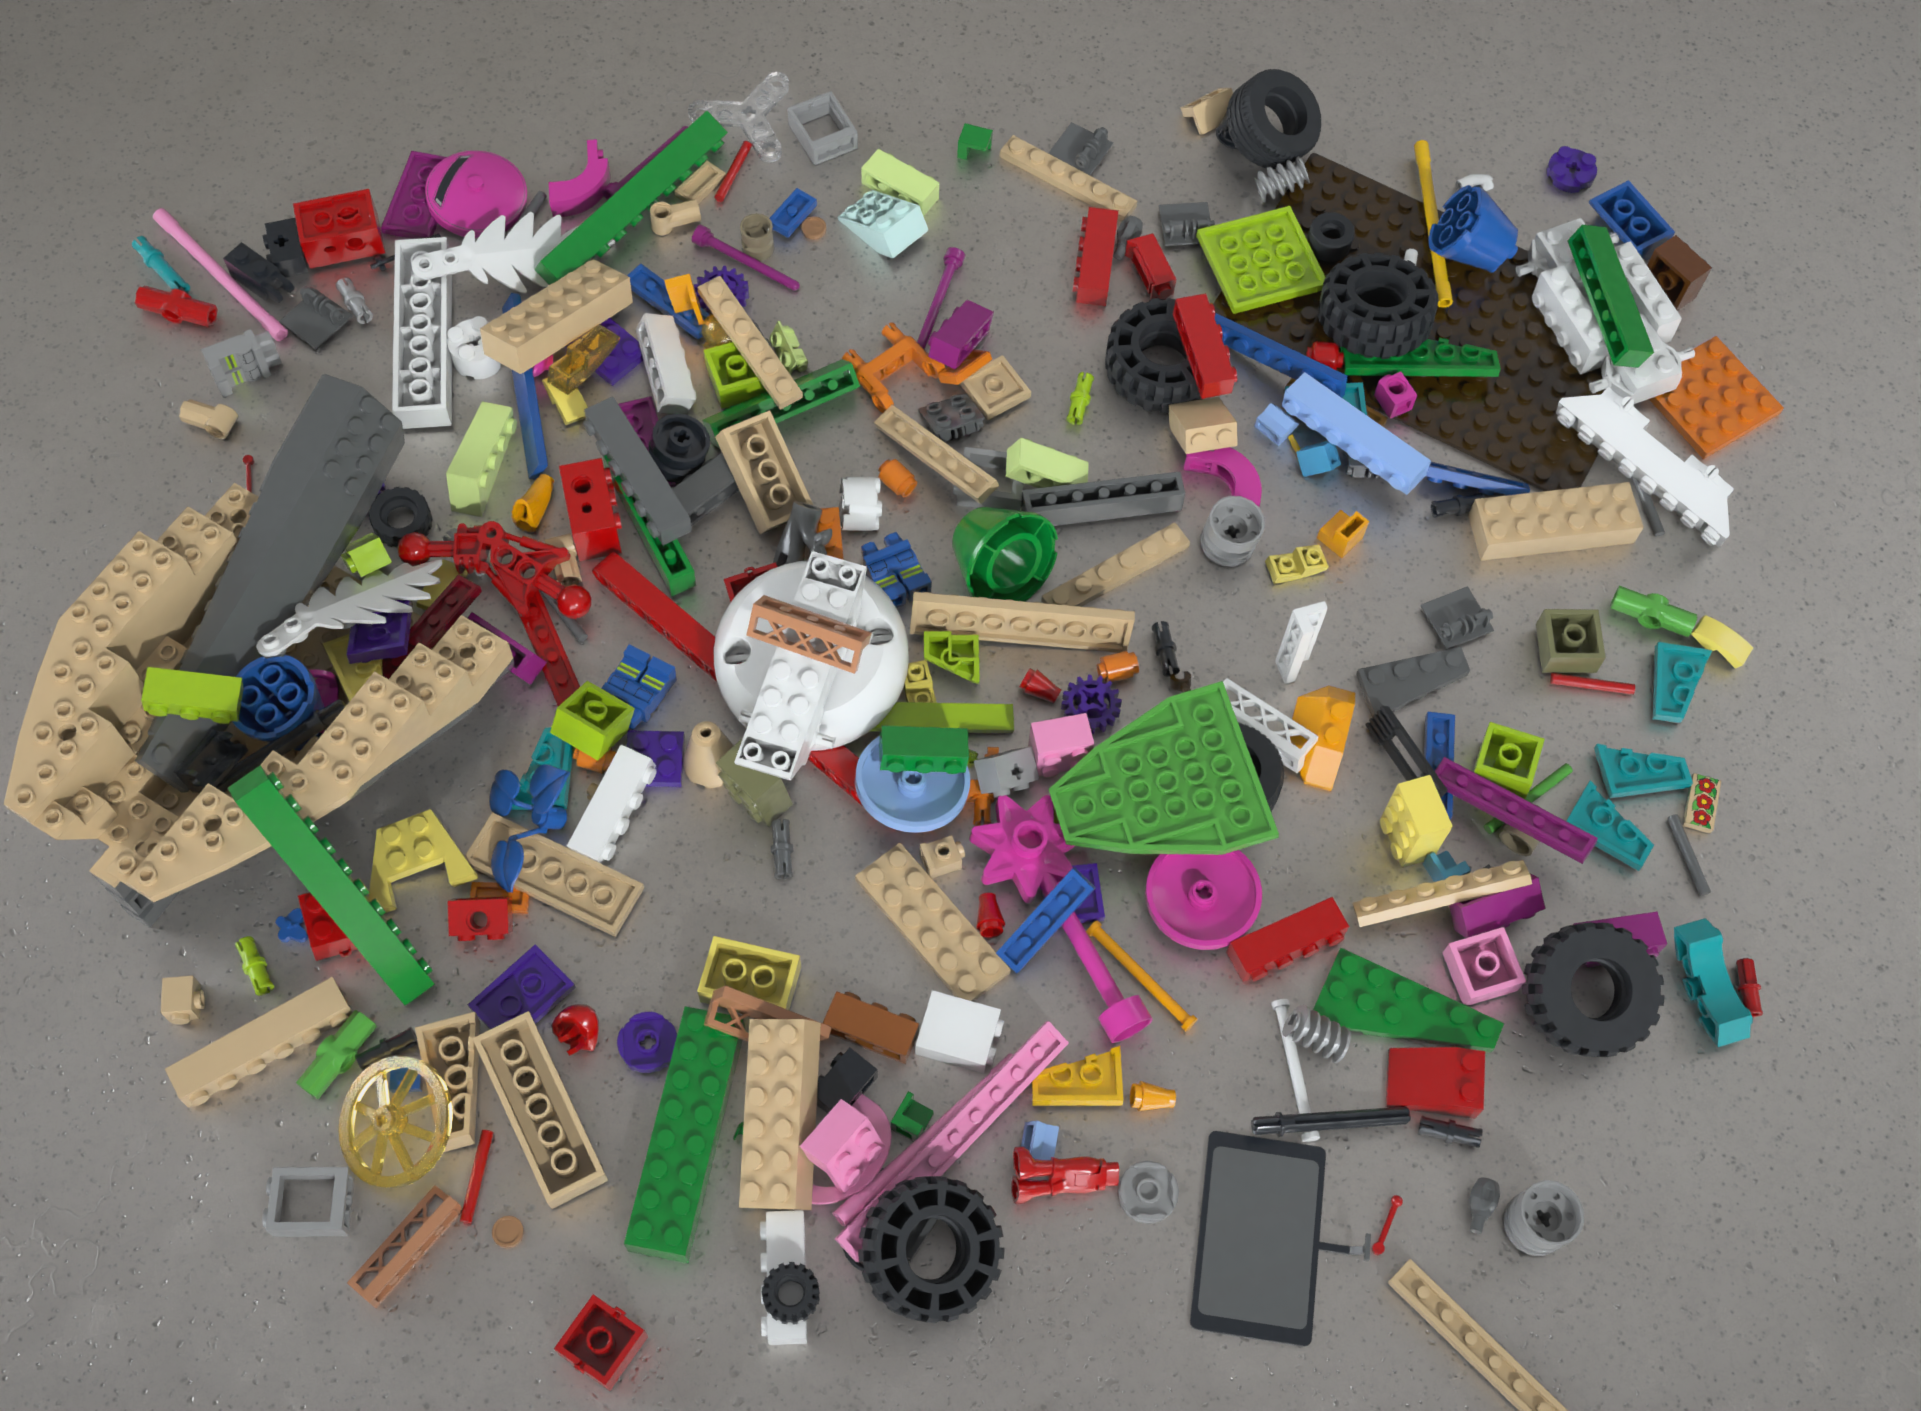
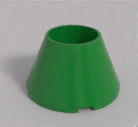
M979 507L972 510L961 519L952 538L953 551L969 595L977 598L1011 599L1026 602L1042 587L1054 567L1057 558L1055 540L1058 539L1052 523L1037 513L993 507Z

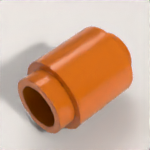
M888 459L879 467L878 471L880 474L878 478L896 495H901L905 498L916 488L918 482L914 479L915 476L897 459L891 461Z
M1123 651L1100 658V663L1096 665L1098 676H1103L1106 683L1133 678L1134 674L1139 673V664L1134 652L1128 653Z
M575 748L573 759L577 760L576 765L604 774L617 752L612 751L611 748L597 761Z

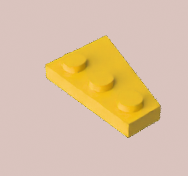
M1120 1046L1111 1048L1109 1052L1096 1055L1094 1053L1085 1056L1083 1060L1067 1064L1065 1062L1044 1069L1031 1082L1032 1106H1123Z

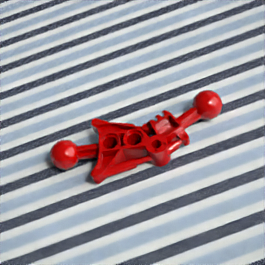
M488 521L483 525H474V527H467L466 524L460 523L457 533H454V541H430L428 537L421 533H408L399 540L397 546L398 556L401 561L411 566L426 563L431 557H453L458 574H462L465 568L468 574H472L474 569H476L478 574H487L492 579L491 583L517 610L522 618L530 616V602L538 589L557 600L559 612L570 619L585 616L591 607L592 598L584 587L579 585L565 587L548 576L556 565L570 559L571 555L565 547L559 548L526 536L521 538L507 533L495 521ZM509 540L520 543V546L534 551L522 553L511 546ZM489 550L491 551L490 562L493 565L497 575L491 570L490 565L486 562ZM513 555L509 563L502 564V559L505 556ZM535 569L532 577L524 578L527 570Z

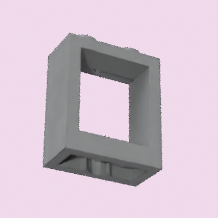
M831 91L787 108L788 125L814 166L858 149V132ZM830 114L840 131L812 141L802 124Z
M970 447L964 448L963 456L976 466L1006 470L1007 452ZM1013 479L1011 493L994 491L982 504H979L955 485L953 486V495H957L958 506L973 508L993 507L1020 511L1024 483Z
M273 1167L272 1177L268 1178L266 1185L267 1196L270 1197L268 1208H265L263 1211V1227H266L265 1230L273 1237L349 1236L355 1174L349 1167ZM335 1179L330 1222H280L285 1180Z

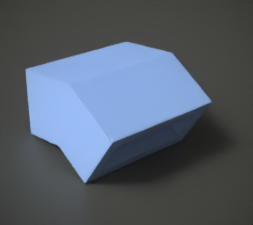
M1270 403L1265 411L1257 417L1254 427L1279 446L1292 434L1299 423L1277 405Z
M1038 1120L1025 1122L1021 1147H1026L1035 1159L1050 1160L1055 1154L1059 1127L1048 1125Z

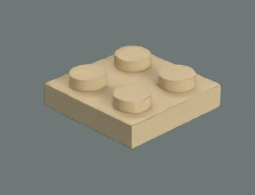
M1003 355L990 361L960 383L987 420L1031 398L1030 389Z

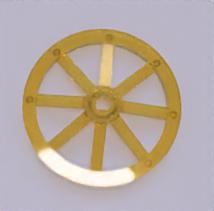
M392 1056L375 1062L365 1069L354 1081L341 1108L339 1142L347 1165L361 1180L378 1187H403L425 1176L440 1159L448 1143L453 1114L449 1090L438 1071L428 1063L416 1058ZM398 1068H409L391 1101H389L386 1072ZM420 1074L428 1082L433 1093L400 1107L416 1077ZM375 1080L379 1105L377 1109L361 1102L364 1093ZM436 1104L437 1122L435 1132L408 1123L409 1115ZM356 1112H359L371 1118V1125L355 1137ZM403 1132L431 1142L425 1154L415 1165L400 1137ZM377 1135L370 1169L362 1160L358 1149ZM389 1139L404 1172L392 1176H383L381 1174Z

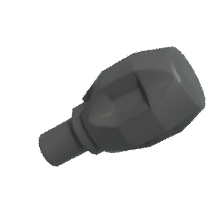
M1130 215L1120 223L1117 230V248L1113 254L1114 258L1122 260L1126 252L1127 240L1141 236L1143 222L1139 218Z
M1485 1177L1478 1178L1472 1188L1469 1202L1472 1211L1471 1216H1473L1470 1231L1473 1233L1482 1234L1485 1221L1488 1220L1498 1206L1500 1187L1495 1180Z

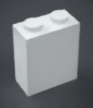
M932 990L916 1042L915 1054L984 1074L986 1065L992 1066L997 1048L992 1047L994 1037L1000 1038L1005 1021L1000 1020L1001 1009Z

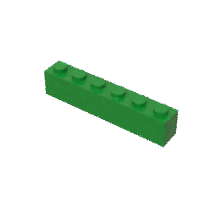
M1582 224L1567 242L1613 366L1639 368L1654 353L1608 229L1607 227Z
M841 359L795 379L794 381L803 392V398L781 410L769 393L765 392L703 419V424L710 435L711 444L720 449L715 437L723 429L767 411H771L777 424L859 388L860 384L852 363Z
M605 455L603 456L605 468L609 467L608 462L610 460ZM610 470L613 486L671 597L695 587L694 569L678 539L662 545L658 537L653 538L647 528L648 521L645 516L640 517L634 507L635 500L632 496L627 497L621 486L623 481L620 476L615 477Z

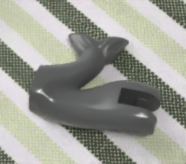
M794 501L789 520L775 552L773 563L776 562L777 567L804 561L806 545L810 548L811 552L814 551L827 555L825 546L831 540L832 529L829 528L817 533L818 523L822 515L820 508L808 503Z

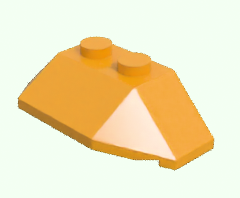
M1328 685L1297 698L1292 720L1319 736L1316 744L1306 754L1304 766L1299 771L1304 784L1328 791L1332 790L1355 707V692ZM1301 735L1290 736L1291 743L1300 749L1308 741Z

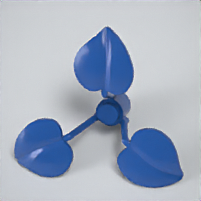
M540 765L535 770L530 782V793L533 796L531 802L534 805L515 799L520 791V782L514 772L499 770L496 773L489 796L491 811L501 817H505L510 813L514 804L515 806L531 810L532 822L538 826L536 829L510 836L508 842L499 841L492 854L491 869L496 882L505 891L513 893L515 881L520 874L524 861V850L522 845L516 840L538 833L546 834L547 829L561 830L565 826L567 821L566 810L563 807L553 805L570 774L569 771L552 765Z

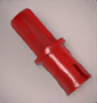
M1749 958L1739 959L1736 961L1739 979L1737 991L1741 992L1742 1003L1749 1009L1752 1017L1762 1016L1763 1010L1759 996L1761 985L1757 984L1754 960Z

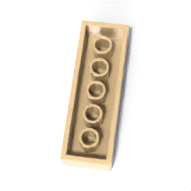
M594 259L586 262L573 272L568 273L555 283L550 284L542 291L481 327L480 333L484 355L519 374L524 373L632 304L630 277Z
M1629 482L1475 499L1468 514L1480 561L1634 544L1644 528Z
M530 1012L519 1015L472 1038L550 1208L553 1209L607 1182V1176Z
M750 1019L739 1208L812 1210L814 1163L809 1161L800 1145L816 1128L821 1027L819 1022L806 1019Z

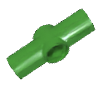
M1620 585L1610 604L1611 609L1638 618V622L1646 628L1659 629L1662 627L1689 637L1698 618L1697 614L1670 605L1669 600L1663 595L1656 593L1644 595Z
M354 1010L335 1035H329L323 1040L316 1051L315 1060L298 1079L297 1085L311 1096L319 1099L338 1074L345 1073L353 1065L358 1049L375 1030L377 1025L360 1011Z

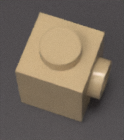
M193 975L162 978L160 1013L173 1024H187L190 1020L200 1019V1009L204 1008L205 996L197 979Z

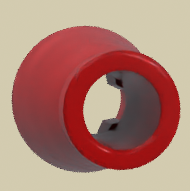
M1029 668L1019 686L1025 690L1024 693L1050 701L1053 704L1062 691L1038 669L1035 671Z
M990 892L983 893L979 896L977 930L985 938L998 937L1003 933L1005 921L998 906L996 895Z

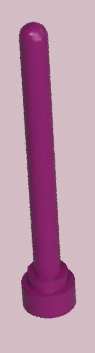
M683 126L621 181L609 183L603 188L602 193L606 200L621 189L685 131L688 126Z
M700 224L693 232L692 243L700 247L710 246L793 291L799 289L800 284L798 281L715 238L709 228Z
M949 247L946 250L943 258L946 267L917 340V343L924 350L954 271L963 265L965 253L956 247Z

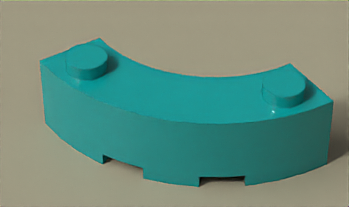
M1706 918L1674 927L1676 958L1678 961L1682 960L1687 976L1682 978L1690 1001H1697L1698 1009L1702 1014L1698 1019L1717 1047L1750 1038L1751 1024L1753 1023L1752 1014L1739 999L1729 978L1723 956V936L1720 930L1715 928Z

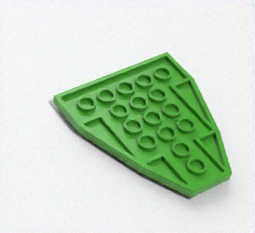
M1223 681L1168 697L1093 748L1049 788L1050 797L1066 845L1128 854L1223 855L1279 838V832Z

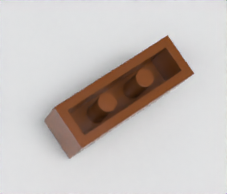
M836 991L823 1020V1024L831 1027L830 1035L905 1065L919 1034V1023L912 1016L904 1013L896 1015L889 1012L888 1008L876 1002L868 1004L861 1001L858 995L851 992L843 994Z

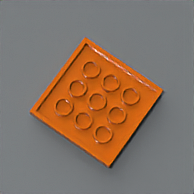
M1717 336L1692 349L1695 351L1694 358L1681 362L1682 378L1675 390L1649 399L1702 459L1707 458L1781 414L1784 409Z

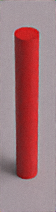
M743 141L714 198L718 202L724 201L752 147L749 141Z
M1552 673L1550 683L1555 685L1630 695L1635 693V684L1556 673Z
M481 1131L460 1222L472 1223L494 1134L493 1131Z

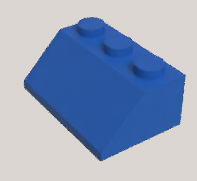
M1629 180L1589 200L1592 208L1617 233L1616 235H1618L1623 243L1631 241L1641 258L1646 261L1651 258L1657 247L1671 239L1675 234V231Z

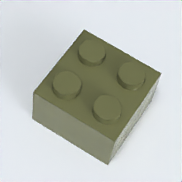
M1543 610L1536 623L1542 673H1597L1606 659L1599 610Z

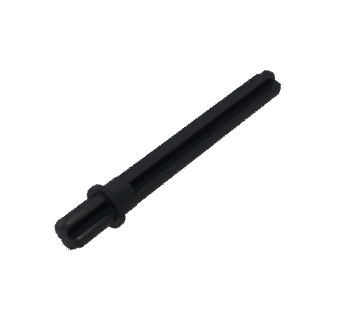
M339 699L320 711L318 709L314 710V715L303 721L292 731L273 740L237 763L216 788L225 793L228 791L229 786L259 767L272 751L283 756L322 730L326 731L346 707V704Z
M1405 1106L1286 1115L1276 1112L1273 1116L1254 1117L1251 1120V1129L1255 1135L1277 1134L1278 1137H1282L1284 1133L1405 1125L1411 1120L1409 1108Z

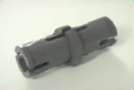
M776 819L771 822L773 831L771 854L774 855V877L781 879V875L784 874V879H789L793 877L791 853L794 851L793 844L790 843V821L783 819L781 824V820Z

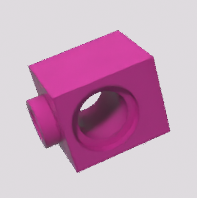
M1402 372L1382 377L1374 394L1390 419L1412 410L1417 398L1416 392Z

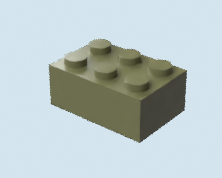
M741 739L716 762L720 770L718 776L724 782V787L729 791V796L738 805L742 803L748 810L749 816L756 823L759 824L762 821L767 827H770L771 822L778 819L793 803L780 777L734 763L742 742Z

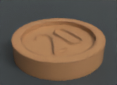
M808 217L802 222V233L808 239H819L826 233V223L820 217Z
M513 1216L501 1217L492 1228L493 1240L502 1248L516 1246L524 1235L522 1223Z

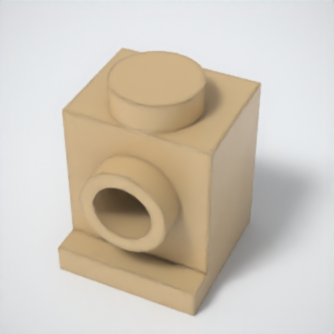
M952 835L928 844L925 842L921 843L919 855L926 873L932 879L962 869V858L965 857V852L961 842H954ZM942 852H949L947 855H940Z

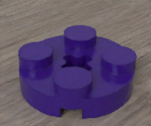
M1562 146L1558 152L1551 156L1546 174L1548 177L1550 175L1553 180L1552 184L1559 190L1577 193L1580 189H1588L1592 186L1597 175L1596 157L1579 149ZM1569 168H1573L1576 171H1574V173L1569 172Z
M641 1012L632 1016L624 1028L622 1027L619 1031L617 1038L618 1051L629 1069L641 1073L657 1072L670 1065L677 1032L674 1025L665 1019L663 1015L656 1012ZM649 1035L652 1040H656V1044L652 1045L650 1049H645L644 1046H640V1042L645 1041V1036Z

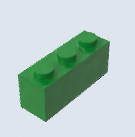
M881 727L879 738L880 770H888L890 772L917 771L919 773L946 772L948 774L966 772L969 760L967 728Z

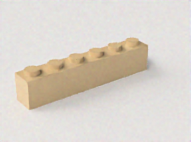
M331 977L165 1068V1071L179 1099L188 1108L190 1106H198L206 1102L210 1095L217 1091L227 1090L235 1086L238 1080L244 1076L262 1071L266 1064L271 1061L289 1056L296 1047L304 1043L308 1044L316 1041L323 1032L331 1028L341 1027L353 1011L340 986Z

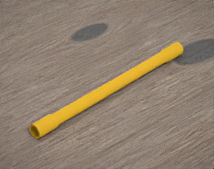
M1419 140L1414 144V151L1419 170L1429 236L1432 224H1438L1439 217L1430 165L1429 144L1426 140ZM1431 250L1435 287L1439 299L1438 306L1442 308L1452 305L1453 300L1445 258Z

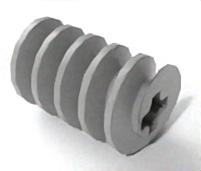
M1299 156L1295 158V165L1290 160H1287L1286 168L1279 163L1276 166V172L1271 167H1268L1267 176L1260 170L1258 171V179L1254 177L1263 203L1266 202V194L1275 199L1276 190L1283 196L1285 195V187L1294 192L1295 183L1301 189L1304 187V180H1307L1310 184L1304 162Z
M1304 1004L1298 1006L1290 1014L1282 1030V1035L1285 1037L1289 1036L1293 1031L1292 1041L1296 1043L1303 1037L1302 1046L1305 1048L1314 1042L1312 1051L1317 1054L1323 1048L1322 1057L1326 1059L1333 1054L1332 1062L1335 1064L1344 1058L1351 1040L1349 1028L1345 1026L1340 1027L1339 1023L1330 1021L1324 1015L1320 1016L1319 1012L1315 1010L1310 1011V1008Z

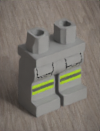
M249 329L244 331V335H238L201 349L223 398L233 394L231 388L246 381H257L262 375L264 379L272 376L269 368L282 363L275 349V343L268 331L254 336L252 330Z

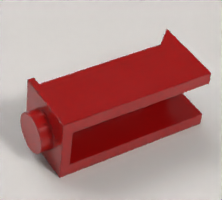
M1154 233L1127 240L1125 256L1131 258L1148 294H1150V299H1165L1170 295H1174L1177 279Z

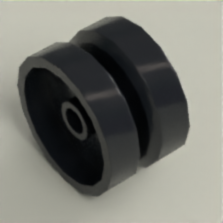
M678 413L666 415L658 420L654 426L647 451L667 481L681 483L687 475L695 473L705 463L710 447V435L706 427L699 420L689 415Z

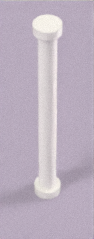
M1279 999L1273 1001L1271 1005L1272 1009L1276 1010L1298 1111L1299 1114L1311 1113L1296 1043L1292 1041L1293 1031L1287 1037L1282 1035L1283 1026L1289 1017V1000ZM1306 1131L1301 1135L1302 1142H1312L1320 1139L1318 1131Z

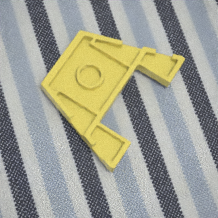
M429 809L377 829L368 899L372 901L376 898L386 913L396 910L391 883L444 862L449 883L453 887L478 879V874L459 850L436 814Z

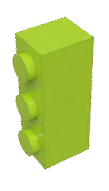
M373 533L349 543L344 550L345 553L341 555L347 569L352 574L356 572L361 577L392 563L380 538Z
M147 667L141 701L144 711H148L149 714L154 716L175 714L187 720H197L201 717L210 718L216 723L226 724L230 723V721L238 722L244 688L242 678Z

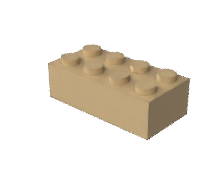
M771 411L723 429L715 437L760 535L786 524L789 520L794 501L813 505Z

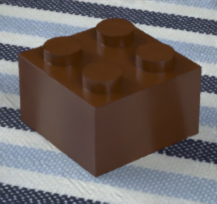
M1677 235L1657 247L1647 264V267L1677 311L1697 297L1712 269L1703 258Z

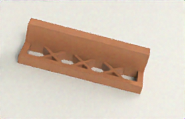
M763 595L753 604L746 635L855 674L858 671L862 651L869 644L872 633ZM758 618L768 620L773 631L765 633L757 630ZM786 628L794 629L801 640L795 643L788 641L782 630ZM815 637L822 639L827 650L823 652L814 650L809 640ZM841 647L853 650L852 663L842 660L836 650Z
M725 985L713 991L704 1025L748 1042L749 1033L745 1031L740 1021L747 1016L753 1019L815 1020ZM718 1005L727 1008L732 1021L724 1024L714 1020ZM821 1023L820 1041L828 1039L831 1027Z
M435 1185L352 1276L347 1284L374 1308H377L461 1214L462 1207L451 1196L446 1195ZM438 1196L443 1200V1203L428 1217V1205ZM423 1212V1217L417 1218ZM423 1223L417 1232L406 1241L407 1228L411 1224ZM401 1236V1242H396ZM401 1247L391 1261L384 1266V1254L390 1248ZM379 1261V1266L373 1267ZM379 1272L365 1289L358 1284L367 1273Z

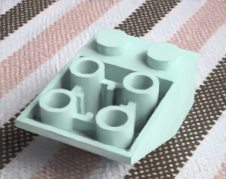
M875 190L866 192L859 201L848 206L837 217L842 224L877 253L890 258L896 257L928 231L919 205Z

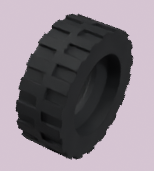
M394 487V489L385 490L384 493L376 497V500L371 505V509H369V520L375 535L380 538L382 543H386L389 547H397L399 540L408 533L416 532L427 536L428 531L432 527L431 521L433 519L425 497L420 495L417 490H412L409 487ZM399 507L410 508L414 513V519L411 524L403 528H394L388 523L387 518L392 510Z

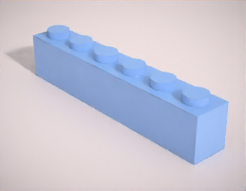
M1304 372L1285 391L1282 407L1289 414L1296 416L1306 423L1310 429L1316 430L1327 438L1331 444L1337 445L1347 452L1351 458L1364 464L1372 473L1388 481L1393 488L1407 495L1426 476L1431 462L1430 459Z

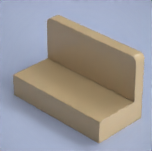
M1218 88L1181 107L1183 117L1194 118L1199 134H1205L1217 128L1227 112L1228 103L1233 94L1232 88Z

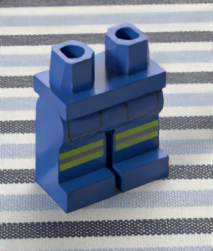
M894 532L884 538L886 546L884 549L878 550L874 542L861 546L863 566L867 567L866 576L879 585L891 600L896 599L893 601L896 608L905 605L906 598L909 603L912 602L913 591L921 589L918 592L931 593L932 581L928 574H925L914 551L911 549L908 539L903 541L898 533Z
M629 644L623 652V659L601 689L635 708L629 728L633 730L641 721L648 722L651 714L677 681L674 666L654 656L651 659L650 654Z

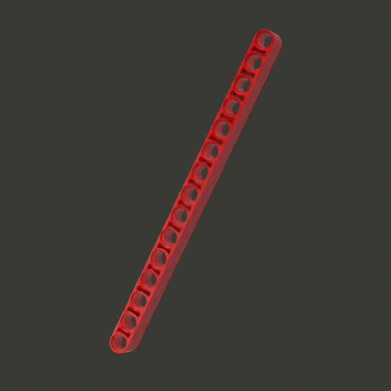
M611 552L592 569L593 575L604 587L717 682L714 668L715 636L617 553ZM844 745L833 749L811 751L808 760L863 806L858 798L855 787V773L859 758Z

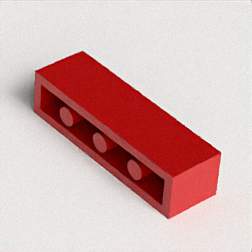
M1089 207L1088 217L1083 216L1081 232L1086 233L1085 237L1080 236L1078 251L1083 252L1082 257L1077 256L1075 272H1080V277H1074L1072 292H1077L1076 303L1106 306L1119 210Z
M1206 293L1177 298L1173 316L1201 399L1231 394L1234 382H1237V371L1234 366L1231 367L1229 348L1223 344L1222 328L1220 324H1216L1213 303H1209Z
M1330 897L1230 942L1226 953L1242 982L1249 979L1257 981L1265 977L1268 971L1275 967L1281 970L1294 962L1293 959L1303 955L1304 958H1308L1319 951V947L1326 944L1330 947L1339 944L1345 939L1344 936L1349 925L1334 898Z

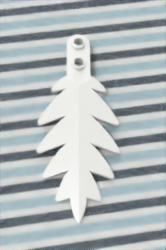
M529 212L515 224L505 238L506 219L504 215H501L482 232L476 242L475 232L471 230L464 237L461 246L417 256L412 262V270L415 276L423 280L469 270L473 276L484 284L489 283L485 274L487 272L509 288L526 294L527 290L514 268L541 287H548L549 285L534 269L545 256L577 227L561 236L562 218L561 215H556L546 222L533 237L534 213ZM613 240L608 245L612 246L613 244H615V240ZM448 258H455L451 263L446 261ZM422 264H429L428 268L420 267Z
M435 560L414 567L408 563H403L388 576L377 569L365 576L362 586L352 578L344 577L336 589L335 596L324 587H320L312 595L309 607L298 603L295 606L296 614L285 620L284 623L270 633L264 635L257 643V650L266 659L282 657L286 653V648L293 643L304 641L309 635L308 632L317 626L332 629H348L356 623L377 624L387 622L385 617L372 612H413L411 606L395 600L431 599L429 593L413 587L439 584L440 579L430 574L441 567L442 560Z

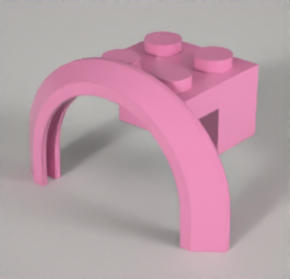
M863 1094L852 1106L840 1099L800 1145L809 1161L825 1171L835 1185L833 1187L813 1185L812 1204H832L857 1194L876 1177L887 1159L892 1137L889 1120L880 1106Z

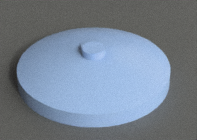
M880 736L864 749L856 767L855 787L861 804L877 821L896 830L919 833L945 826L962 811L970 789L968 766L965 773L948 774L946 772L919 773L917 771L890 772L888 770H880Z

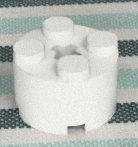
M482 316L462 321L455 327L450 328L447 333V345L456 371L462 376L466 377L468 375L474 377V379L491 377L501 368V363L484 355L480 328L489 322Z
M841 477L839 493H841L839 502L841 530H879V517L882 516V501L878 500L877 493H880V478Z

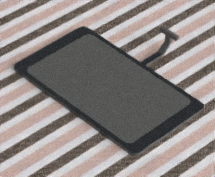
M1221 1131L1210 1133L1207 1146L1190 1325L1193 1329L1306 1347L1311 1343L1319 1251L1345 1255L1364 1254V1261L1368 1262L1371 1244V1234L1368 1233L1365 1234V1244L1363 1246H1344L1319 1242L1326 1152L1322 1147Z

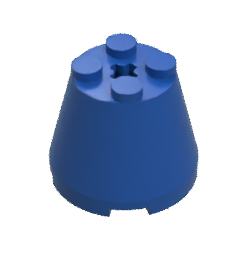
M1467 185L1455 192L1443 205V208L1446 210L1438 224H1432L1429 233V247L1439 256L1481 268L1490 273L1496 271L1507 258L1511 259L1518 250V246L1515 245L1518 238V229L1490 195L1479 186L1471 187Z
M285 655L284 657H271L267 659L260 657L246 665L236 676L242 678L244 689L238 722H232L239 730L253 739L270 743L289 733L303 721L314 715V710L318 709L320 711L325 708L311 672L300 661L291 656ZM319 732L314 736H317L319 738L322 733ZM310 739L295 747L294 750H302Z

